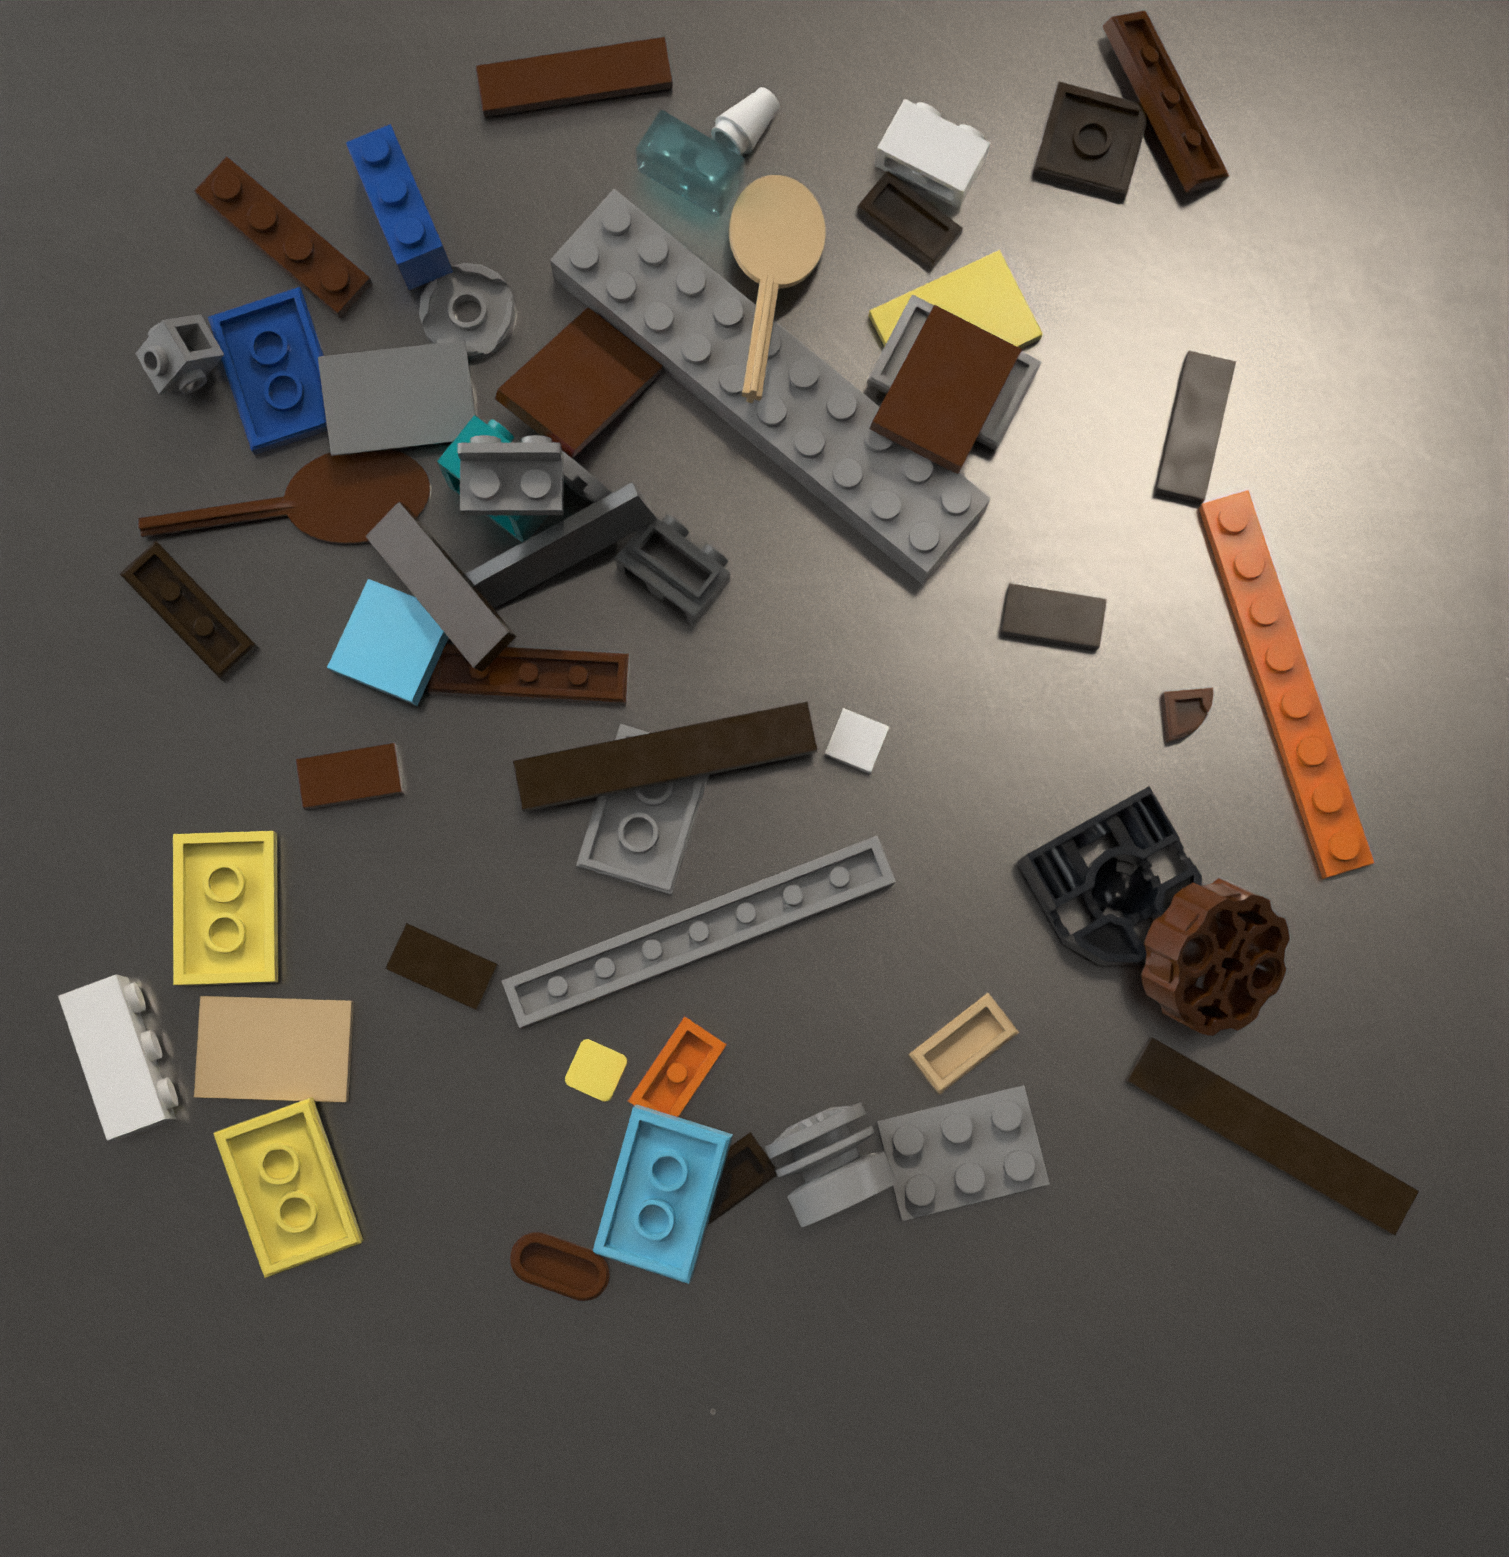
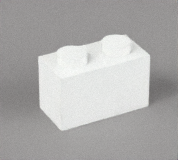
M904 99L877 147L875 166L884 171L888 170L899 179L960 209L986 162L990 142L984 140V136L969 125L960 124L957 126L943 119L941 114L932 106L921 102L914 104Z

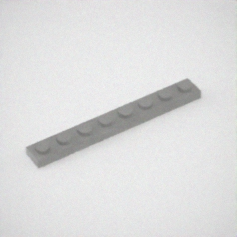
M875 836L502 980V984L518 1027L522 1029L895 884L896 881L879 838Z

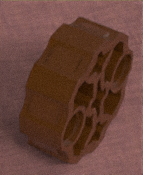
M1218 878L1211 884L1201 886L1193 882L1173 896L1171 905L1162 916L1153 921L1144 942L1147 952L1146 965L1141 973L1146 995L1158 1001L1163 1014L1201 1034L1214 1036L1220 1030L1229 1028L1239 1031L1257 1018L1260 1008L1269 997L1277 993L1286 973L1284 963L1285 949L1290 940L1286 920L1273 912L1269 899L1228 880Z

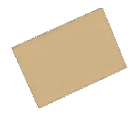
M200 996L194 1097L302 1101L313 1097L314 1102L349 1103L354 1001Z

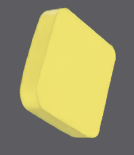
M583 1040L566 1074L565 1082L568 1086L604 1102L609 1101L626 1068L627 1058L623 1054L592 1040Z

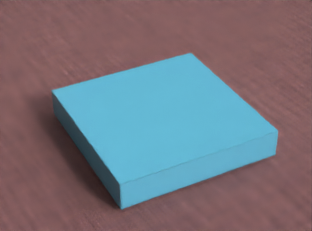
M368 579L327 668L336 674L418 706L449 637L416 597Z

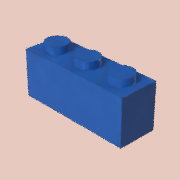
M391 124L346 142L408 290L452 273L453 269Z

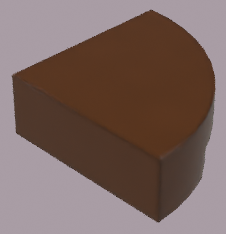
M1213 687L1162 693L1167 743L1186 738L1203 723L1212 707Z

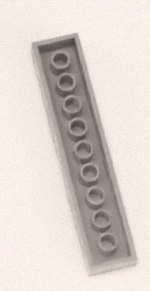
M616 189L609 193L550 259L553 277L556 282L663 365L662 369L922 585L985 514L991 498L960 472L956 474L870 430L871 423L880 407L775 320H773L762 399L760 401L754 400L753 403L746 402L747 398L742 397L756 305Z

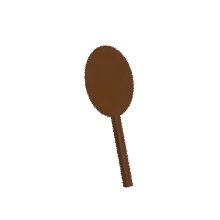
M390 449L331 456L330 452L302 467L290 480L283 497L138 518V527L141 537L288 516L293 525L300 531L317 540L335 544H361L370 542L366 535L398 502L408 506L418 518L428 504L431 487L429 478L422 466L411 457L396 450Z

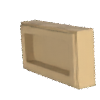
M986 993L909 1053L908 1056L940 1095L1016 1036L1019 1031L990 994Z

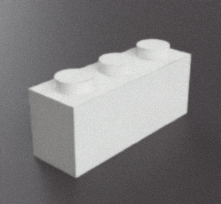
M116 974L59 995L58 997L106 1140L120 1141L176 1120L173 1107L178 1106V1097L171 1080L168 1077L162 1078L157 1059L162 1058L161 1047L154 1031H146L140 1012L146 1010V1005L136 982L130 983L128 977Z

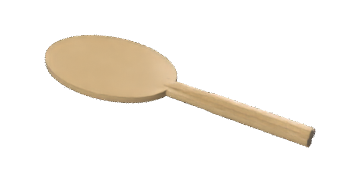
M769 175L750 183L736 200L729 222V240L734 258L743 272L759 284L742 397H746V402L749 403L762 399L778 289L794 286L806 279L816 267L825 243V222L816 198L803 184L782 175Z

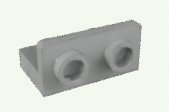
M487 435L474 436L470 438V443H458V456L460 459V512L462 515H563L564 455L560 443L552 442L550 437L540 435L525 436L521 438V443H501L500 438Z

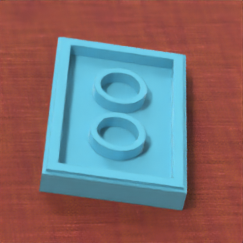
M636 1104L632 1109L593 1252L689 1284L693 1278L733 1134Z

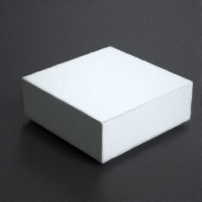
M843 708L824 756L871 774L889 726Z

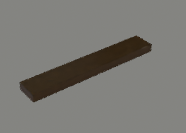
M802 702L514 760L513 765L522 810L525 812L817 753L818 749L808 702Z
M1153 1037L1148 1039L1125 1081L1390 1235H1396L1419 1192L1405 1182Z

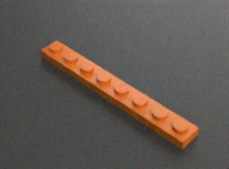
M1246 490L1202 503L1198 509L1322 879L1374 863L1250 493Z

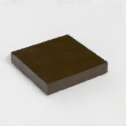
M1059 81L1032 176L1125 201L1148 120L1142 104Z

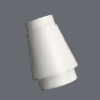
M760 87L754 93L719 115L715 119L716 126L711 130V135L716 145L725 154L733 158H739L742 154L751 153L780 108L777 98L768 89Z

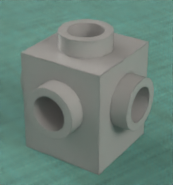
M201 314L162 320L149 330V337L135 353L158 394L174 391L188 394L198 390L207 382L206 376L224 356Z

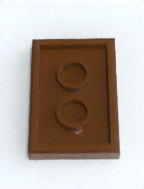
M934 304L869 429L959 474L1022 349Z
M587 307L498 388L495 400L539 435L550 437L552 442L560 443L562 451L571 458H574L660 375L663 365Z

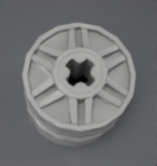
M861 1102L853 1106L830 1107L787 1127L773 1143L765 1146L769 1158H773L790 1149L795 1158V1161L775 1170L778 1178L802 1173L805 1183L787 1196L801 1228L849 1208L898 1183L884 1152H874L864 1156H860L857 1146L875 1133L873 1127L869 1126L850 1134L846 1123L866 1114Z

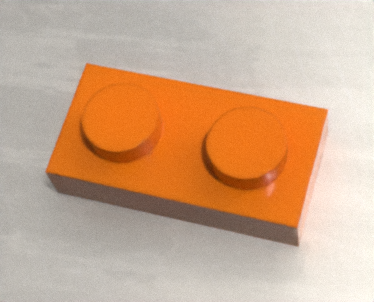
M684 1016L628 1101L634 1106L637 1104L679 1117L727 1044Z

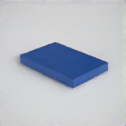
M301 287L208 317L214 338L224 353L221 359L251 451L254 455L328 431L318 357L324 356Z

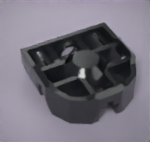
M1150 786L1033 850L1017 862L1062 943L1098 965L1141 966L1145 964L1147 952L1133 927L1137 926L1142 920L1146 921L1149 917L1154 921L1162 916L1171 905L1173 896L1184 887L1193 882L1200 886L1202 885V875L1196 865L1194 866L1190 857L1188 858L1184 853V847L1180 842L1178 834ZM1112 832L1120 846L1104 851L1088 867L1079 850ZM1168 847L1182 873L1161 884L1159 876H1154L1150 869L1152 864L1147 858ZM1117 860L1129 861L1138 866L1131 875L1116 871ZM1083 894L1088 909L1097 921L1070 935L1067 928L1062 924L1061 917L1056 909ZM1106 908L1111 911L1120 912L1122 918L1111 913L1105 916L1103 912Z

